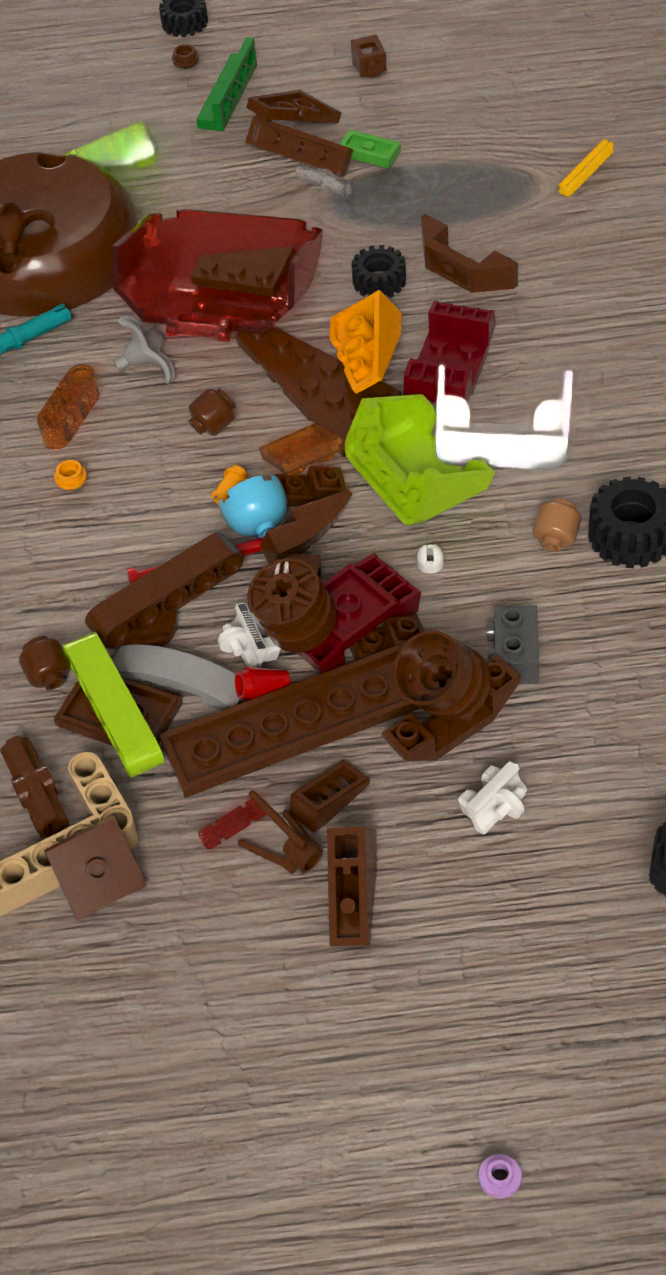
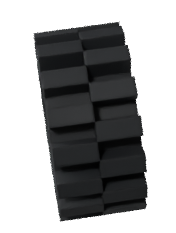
M162 0L163 3L159 5L162 28L169 35L173 33L174 37H178L179 34L182 37H186V34L190 33L193 36L195 31L200 33L202 28L207 27L208 16L205 0Z
M373 245L369 246V251L362 249L360 250V255L355 254L354 260L351 263L354 289L356 292L360 291L361 296L364 297L366 294L369 296L380 290L384 295L387 294L391 298L394 296V291L399 294L401 287H405L406 263L404 256H401L399 250L394 252V247L391 246L385 250L384 245H379V249H375ZM376 271H384L383 273H373Z

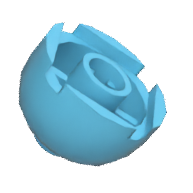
M262 475L244 480L227 491L229 498L225 502H223L222 498L219 500V509L230 528L243 536L264 538L268 530L276 528L282 522L287 512V497L280 480L276 476L270 475L272 480L264 481Z

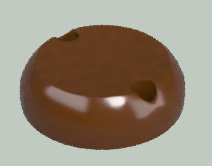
M31 152L0 160V204L6 201L12 202L18 206L21 212L30 209L46 210L55 218V224L52 226L44 220H36L28 224L20 240L16 243V255L4 254V242L0 237V314L9 316H38L61 303L69 310L92 301L115 286L132 267L138 255L140 247L139 235H141L134 204L128 192L117 179L97 164L71 154L53 155L43 152Z

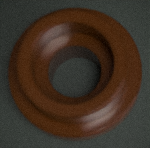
M190 44L178 45L175 47L172 55L173 64L183 69L191 68L199 60L198 52Z

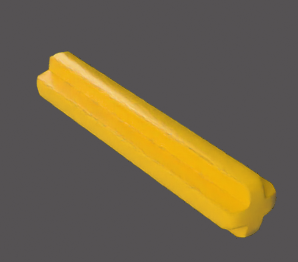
M602 139L558 184L559 194L570 197L614 152V143L612 141L609 142L607 139Z

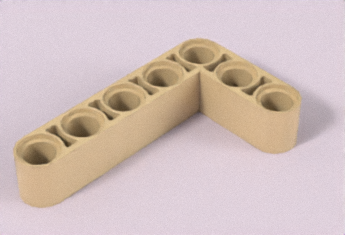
M91 752L78 753L72 757L68 765L76 794L89 817L0 861V917L60 887L51 865L46 866L49 861L43 850L111 816H114L119 827L123 828L121 831L130 850L135 848L138 843V833L132 813L96 754ZM21 879L17 883L11 884L14 880Z

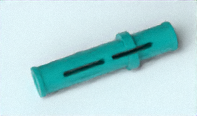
M61 303L21 325L6 328V332L0 334V355L12 349L18 350L23 347L24 343L71 321V315L67 307L65 308V305Z

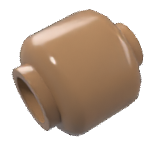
M552 499L550 502L540 506L533 534L541 542V546L544 549L558 552L561 548H568L575 543L581 523V516L573 503L564 499Z

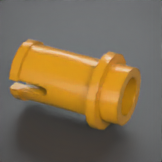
M237 465L226 468L224 478L211 493V498H215L213 501L219 505V500L222 498L223 502H225L229 498L227 491L240 482L247 480V472Z

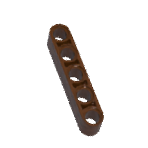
M213 533L94 606L88 612L85 624L92 632L95 631L106 648H116L232 576L242 566L244 557L222 533Z

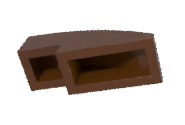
M350 489L291 509L284 524L268 530L260 544V548L268 563L284 559L286 553L302 554L317 543L331 529L344 511L352 496Z

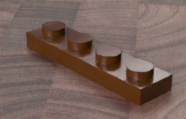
M253 116L245 141L247 144L345 177L353 149L272 121H264L256 116Z

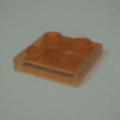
M316 423L259 447L262 459L286 475L301 473L306 469V466L315 462L329 461L335 457L336 453L345 450L341 437Z

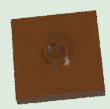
M114 816L43 850L77 921L146 886L145 880Z

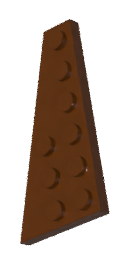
M256 317L236 334L237 344L256 365L260 364L267 371V376L273 383L277 382L281 386L284 395L309 421H313L321 429V434L327 441L331 440L337 446V451L343 458L346 456L345 440L362 398L401 396L400 390L382 381L356 394L349 384L344 372L345 367L339 359Z

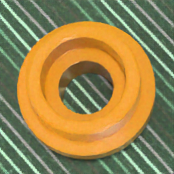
M65 460L57 466L54 479L59 488L74 490L86 482L87 473L78 461Z

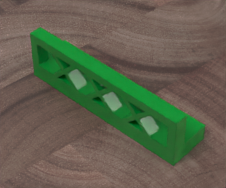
M246 37L238 54H230L196 119L198 128L224 132L257 67L254 38Z

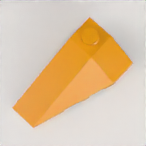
M380 290L330 318V341L337 349L338 359L343 363L345 375L356 394L383 379L401 336L402 312Z

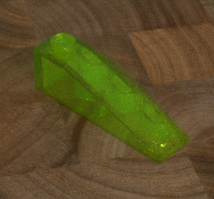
M143 121L62 154H71L84 158L103 169L133 167L135 165L139 169L154 162L152 158L158 156L150 128Z

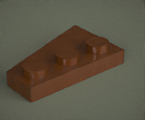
M302 90L249 97L246 106L247 109L256 113L257 118L264 121L287 120L339 123L342 113Z
M294 246L201 255L190 277L192 284L197 286L275 297L296 253Z

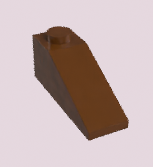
M365 826L327 828L330 946L370 945L377 872L376 830Z

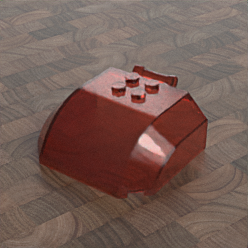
M182 209L176 210L177 217L162 219L161 213L149 214L112 246L113 290L143 322L166 324V335L171 337H178L179 334L212 337L217 338L220 342H229L232 331L264 334L297 304L314 278L321 250L323 230L318 227H312V231L306 229V222L301 219ZM294 246L296 255L289 262V270L275 297L192 284L190 276L201 255Z

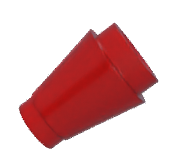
M246 666L235 674V691L239 699L249 701L289 686V673L287 670Z

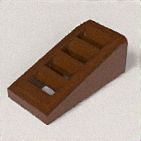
M342 760L291 793L289 812L296 820L314 833L326 825L369 786L370 779L348 762ZM341 777V778L344 779L346 782H348L349 785L346 786L345 784H343V783H342L341 781H339L338 779ZM328 787H331V788H332L333 790H335L337 793H334V792H333L332 790H330Z

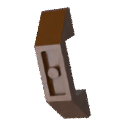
M426 214L421 217L425 268L471 293L510 290L518 286V263L494 250L484 260L477 263L448 246L447 225Z
M497 654L486 661L491 673L490 692L483 706L472 716L461 721H445L433 715L420 723L410 713L382 732V737L404 761H436L493 722L521 682V676Z

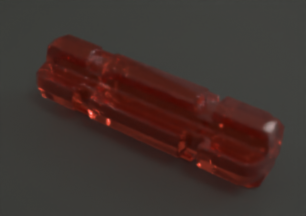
M251 798L245 802L246 806L244 808L238 806L215 820L216 825L212 826L209 824L199 830V839L207 850L221 844L220 839H229L250 826L252 819L256 822L267 814Z

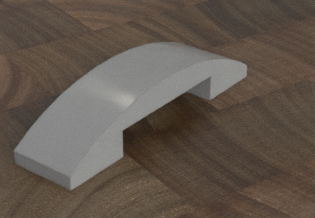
M136 644L120 646L113 659V663L120 676L139 683L143 679L201 696L202 704L225 710L240 704L242 699L238 698L235 691V673L192 654L160 646Z

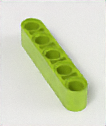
M94 631L62 645L74 675L129 777L133 778L164 764L165 759L156 738L98 634Z

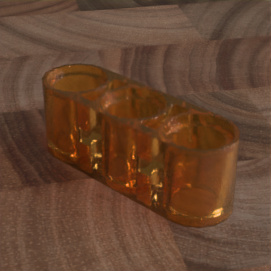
M80 364L69 369L39 412L37 423L45 447L57 450L67 446L98 401L100 394L95 372L91 366Z

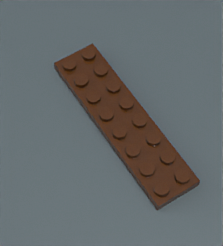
M406 642L160 733L161 744L184 797L187 798L420 709L401 697L395 688L393 679L395 659Z

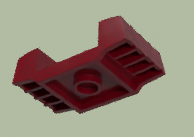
M434 301L428 312L429 332L418 359L410 358L405 370L403 395L423 394L428 401L433 403L438 402L465 408L470 395H473L489 351L490 341L496 326L495 311Z
M375 553L356 564H348L323 583L336 604L337 621L333 632L325 642L316 648L297 654L320 674L345 665L344 651L386 619L416 614L419 609L421 591L400 576L386 562H383Z

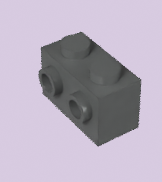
M494 606V620H487V642H494L495 649H488V660L498 654L521 676L519 684H538L537 606Z

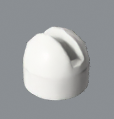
M425 544L419 548L417 553L418 568L422 572L429 574L440 571L444 566L442 549L436 544ZM433 555L434 561H427V556Z

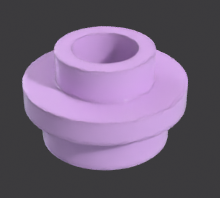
M498 1154L490 1156L483 1161L479 1168L478 1179L481 1188L486 1194L494 1198L503 1199L517 1192L521 1185L522 1174L519 1165L514 1159ZM502 1169L507 1172L508 1176L504 1180H496L492 1173L495 1170Z

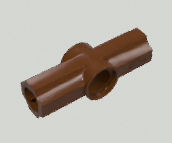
M15 736L6 740V744L0 749L2 757L12 776L11 782L23 809L27 808L30 819L40 838L50 837L66 829L70 824L57 797L58 792L46 765L41 764L29 737Z

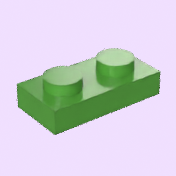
M349 130L339 143L353 149L352 160L388 169L401 152L400 142Z

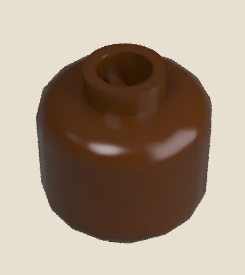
M206 389L189 405L188 410L192 418L188 422L200 435L206 432L211 436H216L234 420L235 413L233 410L236 406L221 389L217 391Z
M38 636L28 641L23 646V652L19 657V664L28 682L33 687H45L46 690H53L63 685L65 677L70 672L71 664L60 642L47 636Z

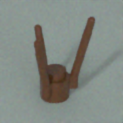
M251 790L249 796L289 837L283 846V852L286 853V856L283 858L242 839L238 841V845L249 852L282 866L290 874L295 873L297 869L302 873L309 872L322 857L323 850L320 848V845L311 839L288 810H284L282 814L289 825L254 790Z

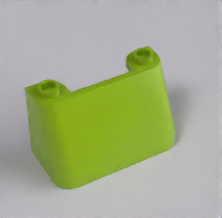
M423 394L362 398L345 440L346 457L405 525L422 524L487 490L495 472L481 459L469 461L463 470L431 435L437 414L432 404Z

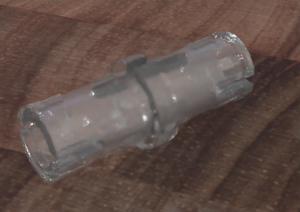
M302 162L301 166L299 165L296 170L297 180L315 186L318 191H328L344 199L352 192V181L332 174V171L329 169H318Z

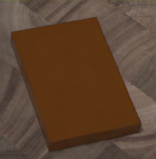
M122 677L159 744V734L167 731L183 704L181 696ZM77 681L54 717L55 725L113 746Z

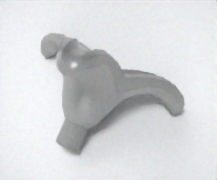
M132 315L121 316L118 319V325L129 328L132 332V339L127 345L124 354L115 360L116 366L122 371L129 365L156 364L165 374V383L167 385L171 384L175 379V369L168 357L161 352L164 343L162 332L157 331L155 328L156 324L154 323L143 328L136 317Z

